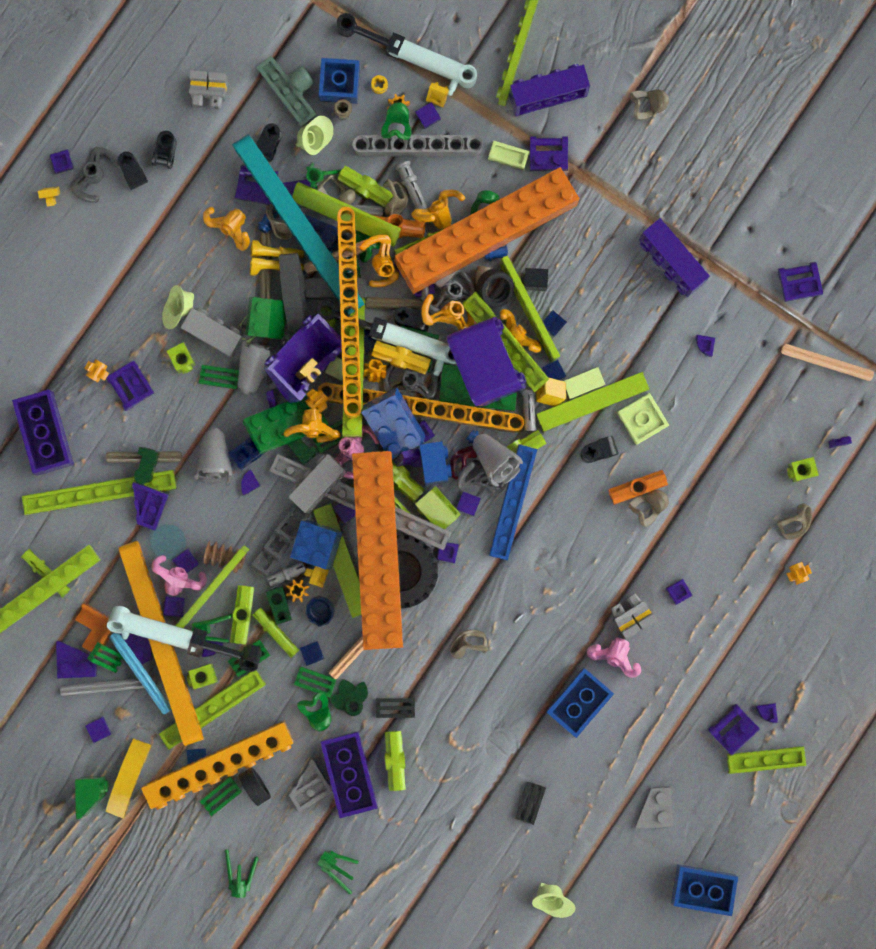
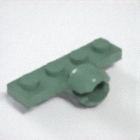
M272 56L256 67L302 127L318 116L303 96L304 92L314 85L313 77L304 67L299 66L291 74L286 75Z

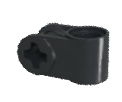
M274 123L267 124L264 127L256 143L268 162H272L282 138L279 127ZM275 130L276 135L270 137L269 132L273 133Z
M170 131L159 133L152 156V166L161 165L172 169L177 140ZM171 137V143L164 145V138Z
M127 151L122 152L118 157V163L129 188L133 190L148 183L134 155ZM129 158L130 165L126 164L125 159Z
M400 307L395 311L394 321L398 326L428 332L429 326L424 324L422 320V310ZM401 313H405V317L408 318L401 321L399 316Z
M612 435L585 445L581 450L580 456L584 462L592 463L618 455L619 452ZM588 449L590 452H594L592 458L590 457V455L586 456L585 454L588 451Z

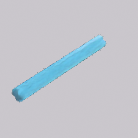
M120 633L110 635L109 639L162 714H167L171 711L170 704L125 640L122 639Z

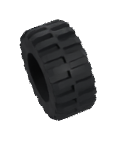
M398 534V554L403 553L412 556L417 561L420 569L417 582L408 589L400 590L401 608H410L426 600L434 590L438 578V565L432 550L422 540L414 536Z

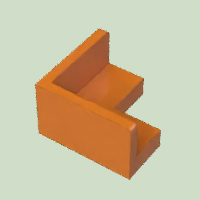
M82 603V609L75 620L91 629L82 647L92 652L97 642L106 646L110 635L114 632L107 628L109 616L87 603Z

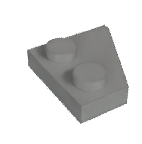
M312 759L289 796L301 813L333 791L316 762Z
M671 787L650 788L646 802L636 822V829L674 827Z

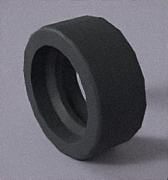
M491 269L479 277L476 284V292L488 306L494 308L502 307L511 300L514 294V283L503 271ZM495 278H501L504 281L502 293L494 299L489 298L486 295L488 284Z
M252 767L238 775L244 790L255 805L259 806L271 798L263 780Z

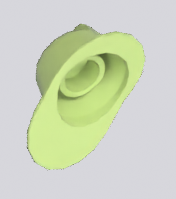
M318 116L308 125L300 128L295 145L310 155L318 154L333 137V125L330 119L326 116Z
M178 285L171 288L162 312V321L165 328H175L181 317L189 314L191 308H193L194 294L192 292L183 291Z
M540 883L537 896L532 900V905L535 908L559 918L571 916L576 908L573 902L564 897L561 888L557 885Z

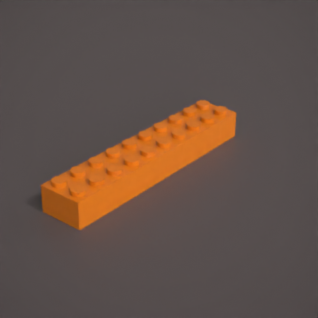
M559 167L395 255L394 263L411 292L415 294L573 209L578 205L580 198L562 168Z
M392 452L352 453L363 650L403 648Z

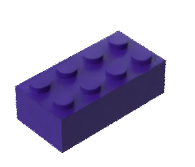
M573 64L568 69L562 71L555 69L544 76L542 74L534 75L530 80H516L510 85L509 92L515 117L587 97L590 83L585 66H579V64Z
M661 218L642 233L639 239L640 247L653 256L652 261L658 267L661 266L665 270V276L668 280H673L676 283V288L681 295L689 297L709 279L710 275Z
M48 389L12 400L32 474L39 476L74 465L54 392Z
M359 731L322 740L320 743L339 818L378 809Z

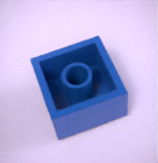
M321 58L320 101L337 102L338 100L345 99L350 103L358 104L359 60Z
M442 441L419 445L425 486L448 483V478H451L452 475L450 464L446 465L445 461L449 457L447 445L443 446Z
M302 520L290 558L323 569H331L343 532L309 520Z

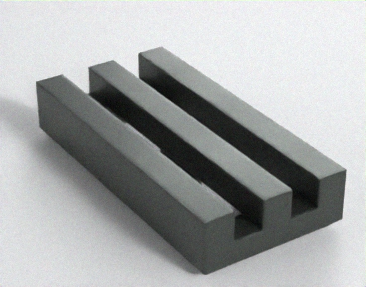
M376 698V718H415V698ZM380 702H411V706H380ZM380 710H411V714H380Z
M527 781L515 819L534 825L546 787ZM531 786L534 788L523 817L521 813ZM537 789L541 791L532 818L528 819Z

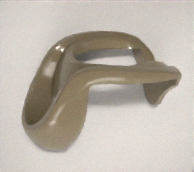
M660 89L649 92L634 91L630 93V98L635 103L634 115L638 120H646L664 111L669 104L668 95ZM638 97H646L649 100L650 110L648 112H639L640 101Z
M335 174L329 175L318 185L317 190L327 194L323 185L331 179L341 190V195L336 199L349 205L356 199L355 191L352 189L346 190L345 185L337 181L338 177Z
M387 179L383 187H389L394 199L386 205L384 213L388 217L392 214L400 215L408 203L407 190L401 182ZM395 185H399L402 199L398 197L394 188Z
M267 205L266 216L271 223L275 236L282 240L292 238L293 234L284 221L274 219L273 209L275 208L273 205Z
M654 490L633 499L629 503V508L633 513L639 515L641 525L647 527L668 507L669 498L663 491ZM644 501L649 503L652 508V515L647 519H644L643 512L636 508Z
M799 504L797 507L798 516L789 517L777 522V526L785 539H796L807 532L812 520V510L809 505ZM793 521L801 522L802 528L793 533L786 534L782 527Z
M466 630L460 633L450 646V654L453 658L460 659L464 656L466 649L486 653L488 647L485 633L479 630ZM466 637L483 638V645L469 644L466 642Z

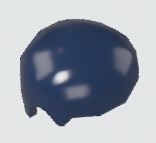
M317 596L310 599L307 603L305 613L309 622L321 627L329 624L333 619L335 608L328 598Z

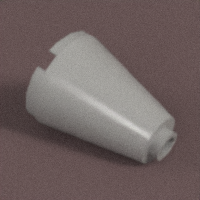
M243 340L237 387L240 388V392L251 395V392L255 393L267 375L264 370L265 360L271 355L274 356L278 351L276 350L273 353L271 352V347L251 341V344H246L247 340Z
M210 428L204 434L194 472L196 480L200 477L206 483L225 482V478H229V481L233 478L225 436L218 428Z
M480 434L475 437L473 448L492 485L500 486L498 483L503 482L506 484L515 478L521 470L519 468L520 463L523 464L520 456L487 434Z

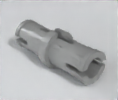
M300 561L288 568L283 567L281 571L267 576V579L272 588L284 581H291V578L304 573L306 568L303 562Z

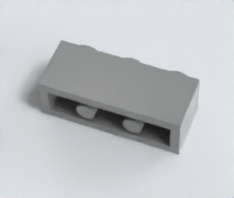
M200 307L198 309L191 308L181 328L223 353L234 357L244 338L240 335L242 331L233 326L231 328L224 326L225 321L216 316L212 319L207 316L209 312Z
M327 454L326 457L323 455L319 458L313 471L310 469L303 476V482L300 485L296 484L290 490L291 495L289 498L305 513L309 514L347 473V470L331 455Z

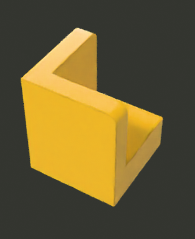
M549 378L550 380L537 390L536 402L555 407L566 399V383Z

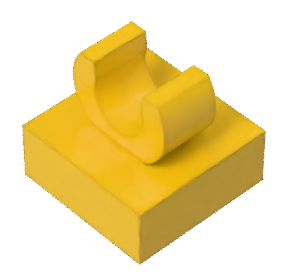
M439 82L431 83L426 101L444 107L449 92L448 86L444 88L439 86Z
M59 186L39 189V199L46 198L47 207L55 206V196L60 194Z
M311 358L295 376L300 380L306 378L307 382L313 383L315 380L311 378V373H314L316 376L321 374L319 369L314 368L318 363Z
M315 566L314 570L306 568L304 575L311 577L310 584L323 588L329 570Z

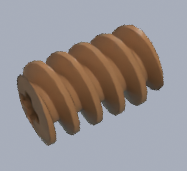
M209 540L204 553V563L208 564L211 560L212 566H216L219 563V568L222 569L239 551V548L233 553L232 546L225 550V544L218 548L217 542L210 546ZM246 554L233 569L234 573L242 569Z

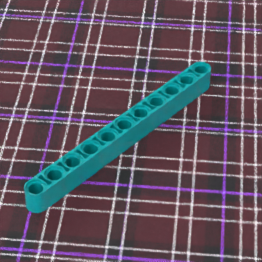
M249 134L245 135L232 144L233 148L340 303L338 263ZM347 289L343 295L350 298L354 295V292ZM358 294V309H359L360 307H362V306L365 305V304H364L362 298L360 297V295ZM348 308L345 312L350 315L354 310Z

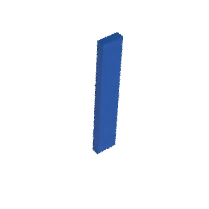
M518 444L516 454L520 456L523 464L520 463V472L508 482L489 556L508 561L538 450L536 448Z

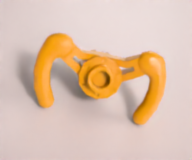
M443 190L439 194V200L432 202L429 208L415 209L411 216L420 222H433L438 229L447 228L451 225L452 221L448 208V197H456L459 201H464L465 196L457 190Z
M209 207L205 209L203 220L209 228H220L223 234L230 235L239 250L245 251L249 248V235L247 232H241V227L246 219L245 214L241 210L235 208L232 211L230 210L226 216L211 219L210 215L214 213V208Z
M386 234L372 236L359 246L360 250L364 251L370 245L381 242L379 253L372 259V266L379 276L388 278L379 281L371 280L369 281L370 287H386L399 278V272L394 268L390 257L391 238Z
M428 294L425 298L421 312L424 324L431 326L436 322H444L455 325L459 330L474 325V320L468 312L466 324L462 316L464 314V307L460 302L450 301L441 308V311L430 316L428 313L429 306L434 296Z
M501 309L499 313L502 320L506 319V328L521 346H528L530 351L539 353L542 350L539 341L525 335L527 333L521 325L517 326L515 316L510 310Z
M317 409L305 410L302 416L303 424L291 426L284 431L285 437H289L296 432H303L308 438H317L318 443L333 441L341 436L340 431L334 430L322 422V414Z

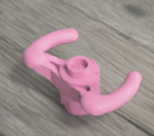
M362 425V437H344L340 440L339 449L341 452L335 458L340 465L346 463L349 459L352 460V453H364V446L361 444L364 433H368L373 438L375 444H380L371 427ZM347 471L343 476L347 479H354L353 472Z
M165 555L156 557L152 562V571L166 580L164 590L169 595L177 596L179 593H182L183 588L199 591L207 584V577L203 571L198 574L200 579L198 582L189 579L185 569L181 567L172 568L170 571L161 567L159 564L166 561Z
M622 638L612 640L610 647L601 650L599 644L591 645L587 649L588 658L594 661L607 660L609 665L613 667L619 666L627 677L634 678L641 673L639 663H634V670L631 669L627 658L630 649L629 642Z

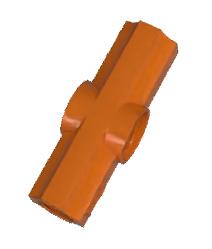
M392 214L389 217L375 216L401 228L398 239L403 236L424 237L425 222L403 219L399 214Z
M659 470L610 488L608 492L613 505L665 487L668 483L663 470ZM635 482L642 484V492L634 491L633 484Z

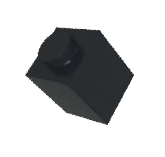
M525 268V273H521V282L525 289L547 291L548 269Z

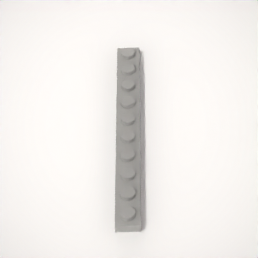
M277 454L270 472L300 485L304 480L303 476L310 468ZM338 481L325 497L355 510L354 488ZM395 507L396 529L442 550L445 549L452 532Z

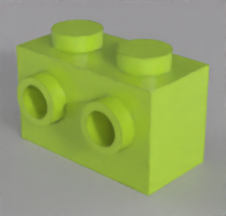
M437 486L433 487L415 504L422 516H426L430 523L446 529L461 515Z

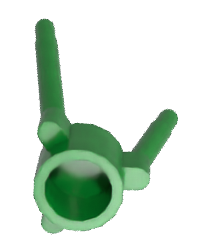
M311 162L306 167V178L311 182L310 186L317 190V183H320L325 175L339 174L342 169L322 171L319 168H313L314 163Z
M233 614L207 621L193 622L192 631H194V628L208 631L207 634H210L211 624L228 620L233 617ZM207 635L205 641L229 643L228 639L209 637Z
M226 849L228 890H231V897L244 898L246 897V891H250V884L257 866L258 857L254 858L246 884L245 880L241 879L240 864L237 866V879L233 882L229 850Z
M332 850L330 853L325 851L317 865L321 866V870L326 872L348 894H352V891L331 871L334 869L348 879L353 880V876L336 866L338 860L335 858L358 864L359 861L339 855Z

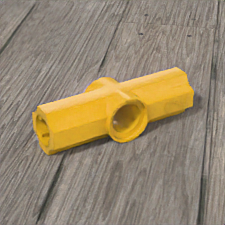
M376 341L371 355L379 360L389 362L390 365L397 368L409 369L426 375L431 359L414 354L409 349L400 346L394 347L380 341Z

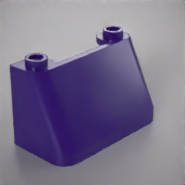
M309 314L302 321L303 325L274 356L271 355L264 362V370L289 403L301 401L306 395L304 391L309 389L308 386L311 383L307 382L306 378L300 380L295 376L308 360L313 358L318 363L314 368L322 372L331 361L336 359L340 352L342 353L341 337L319 314L313 316ZM311 373V378L315 379L317 376Z
M492 317L447 335L448 345L475 406L490 405L526 388L524 374L514 370L500 335L504 326L497 317Z

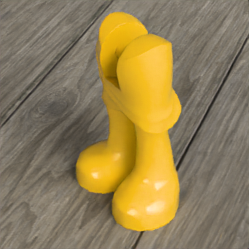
M252 240L250 276H256L260 270L264 269L280 271L279 261L255 257H279L281 254L298 253L299 258H304V251L295 248L267 247L257 240ZM301 264L302 271H304L303 264Z

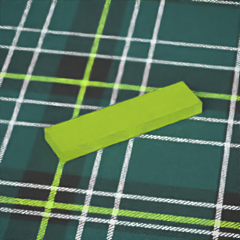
M804 746L735 753L733 756L726 754L728 774L806 766Z

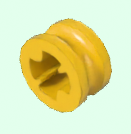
M382 75L375 76L371 81L372 91L376 94L385 93L388 89L387 79ZM376 81L384 82L383 88L375 87Z

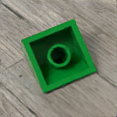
M249 297L245 335L281 339L284 336L286 320L284 302Z
M88 776L75 779L76 819L87 816L106 796V792L109 791V782L105 776Z

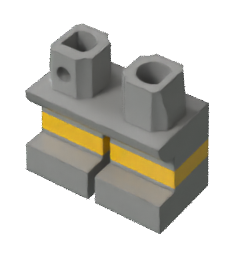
M190 70L189 94L192 106L202 108L203 100L210 99V108L220 109L222 100L225 101L228 83L226 73L209 72L208 75L204 71Z
M636 594L626 599L631 606L626 612L620 603L611 608L615 617L613 620L624 639L630 638L641 631V629L657 621L645 601H641Z

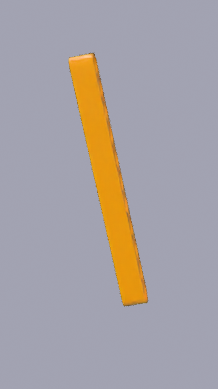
M342 207L338 211L337 220L343 401L345 415L348 418L354 419L361 414L355 213L350 207ZM347 213L352 218L349 221H343L341 216ZM348 232L352 235V238L344 240L341 237L342 234ZM349 251L353 256L350 259H344L342 254ZM349 270L354 275L347 279L343 276V273ZM347 289L354 292V295L350 298L343 295ZM350 308L354 310L355 314L352 317H347L344 311ZM350 327L355 330V334L347 336L344 331ZM348 347H354L356 353L350 356L345 353V350ZM354 366L357 372L349 375L346 372V368ZM349 385L357 387L358 390L355 394H349L346 391ZM351 404H355L358 407V411L354 414L347 411V407Z
M322 383L318 387V390H323L324 388L332 390L331 395L327 397L329 399L327 402L343 405V399L340 398L343 392V385ZM363 389V394H367L370 397L368 402L387 393ZM402 395L414 417L510 433H518L524 426V419L518 414ZM419 403H423L427 407L422 413L417 412L415 409ZM436 407H443L445 413L442 416L436 415L434 412ZM457 409L464 412L463 418H455L453 415L454 411ZM474 413H481L483 420L475 422L472 419V415ZM499 416L502 419V423L494 425L491 422V418ZM518 419L521 426L519 428H512L510 421Z
M134 541L119 546V552L140 615L166 623L139 542ZM148 639L184 746L204 740L174 646Z

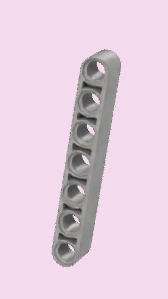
M359 135L354 138L352 143L355 154L361 157H475L483 151V140L477 135H411L409 140H402L396 135L388 139L382 138L381 135ZM363 142L366 144V147L360 150L356 147L358 143ZM379 142L385 144V147L381 150L375 147ZM398 142L404 144V147L400 150L394 147ZM417 142L423 144V147L419 150L413 147ZM438 142L442 147L436 150L432 145ZM457 142L461 147L455 150L451 147V144ZM476 142L480 145V147L478 149H472L470 147V144Z

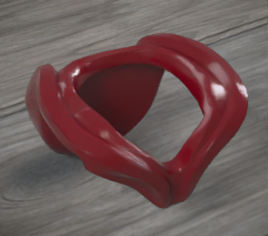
M473 445L458 450L452 456L450 468L453 479H458V476H455V464L458 458L462 460V471L466 466V458L476 459L478 457Z

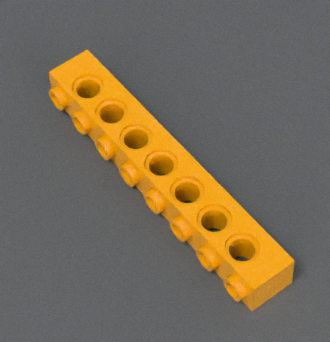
M285 720L144 784L141 789L150 809L156 807L159 810L167 806V802L172 799L175 802L185 797V793L190 791L196 793L202 790V786L207 783L213 785L221 781L220 777L224 775L228 777L238 773V769L244 766L248 769L256 765L255 761L261 758L265 761L273 757V753L280 750L282 753L291 749L294 740ZM269 737L276 738L277 745L269 746L267 739ZM256 745L259 747L260 752L256 755L251 754L249 747ZM235 753L240 754L242 761L235 763L232 761L231 756ZM214 763H223L224 769L217 771L214 768ZM196 771H205L206 778L199 779L196 776ZM180 778L187 779L188 786L181 787L178 780ZM161 787H169L171 793L169 795H163L161 793Z

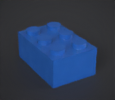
M398 388L363 405V416L384 451L392 452V459L398 457L401 452L412 450L424 443L426 435Z
M582 668L545 712L577 738L614 693L587 669Z
M677 864L671 904L676 907L732 916L738 876L731 873Z

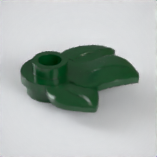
M342 679L339 684V694L331 696L330 699L336 709L345 710L350 716H357L363 710V702L368 697V688L365 682H361L355 687L351 682ZM351 703L357 704L356 710L350 708Z

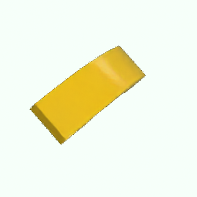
M133 738L119 770L105 812L121 818L125 817L131 801L130 798L151 749V744Z

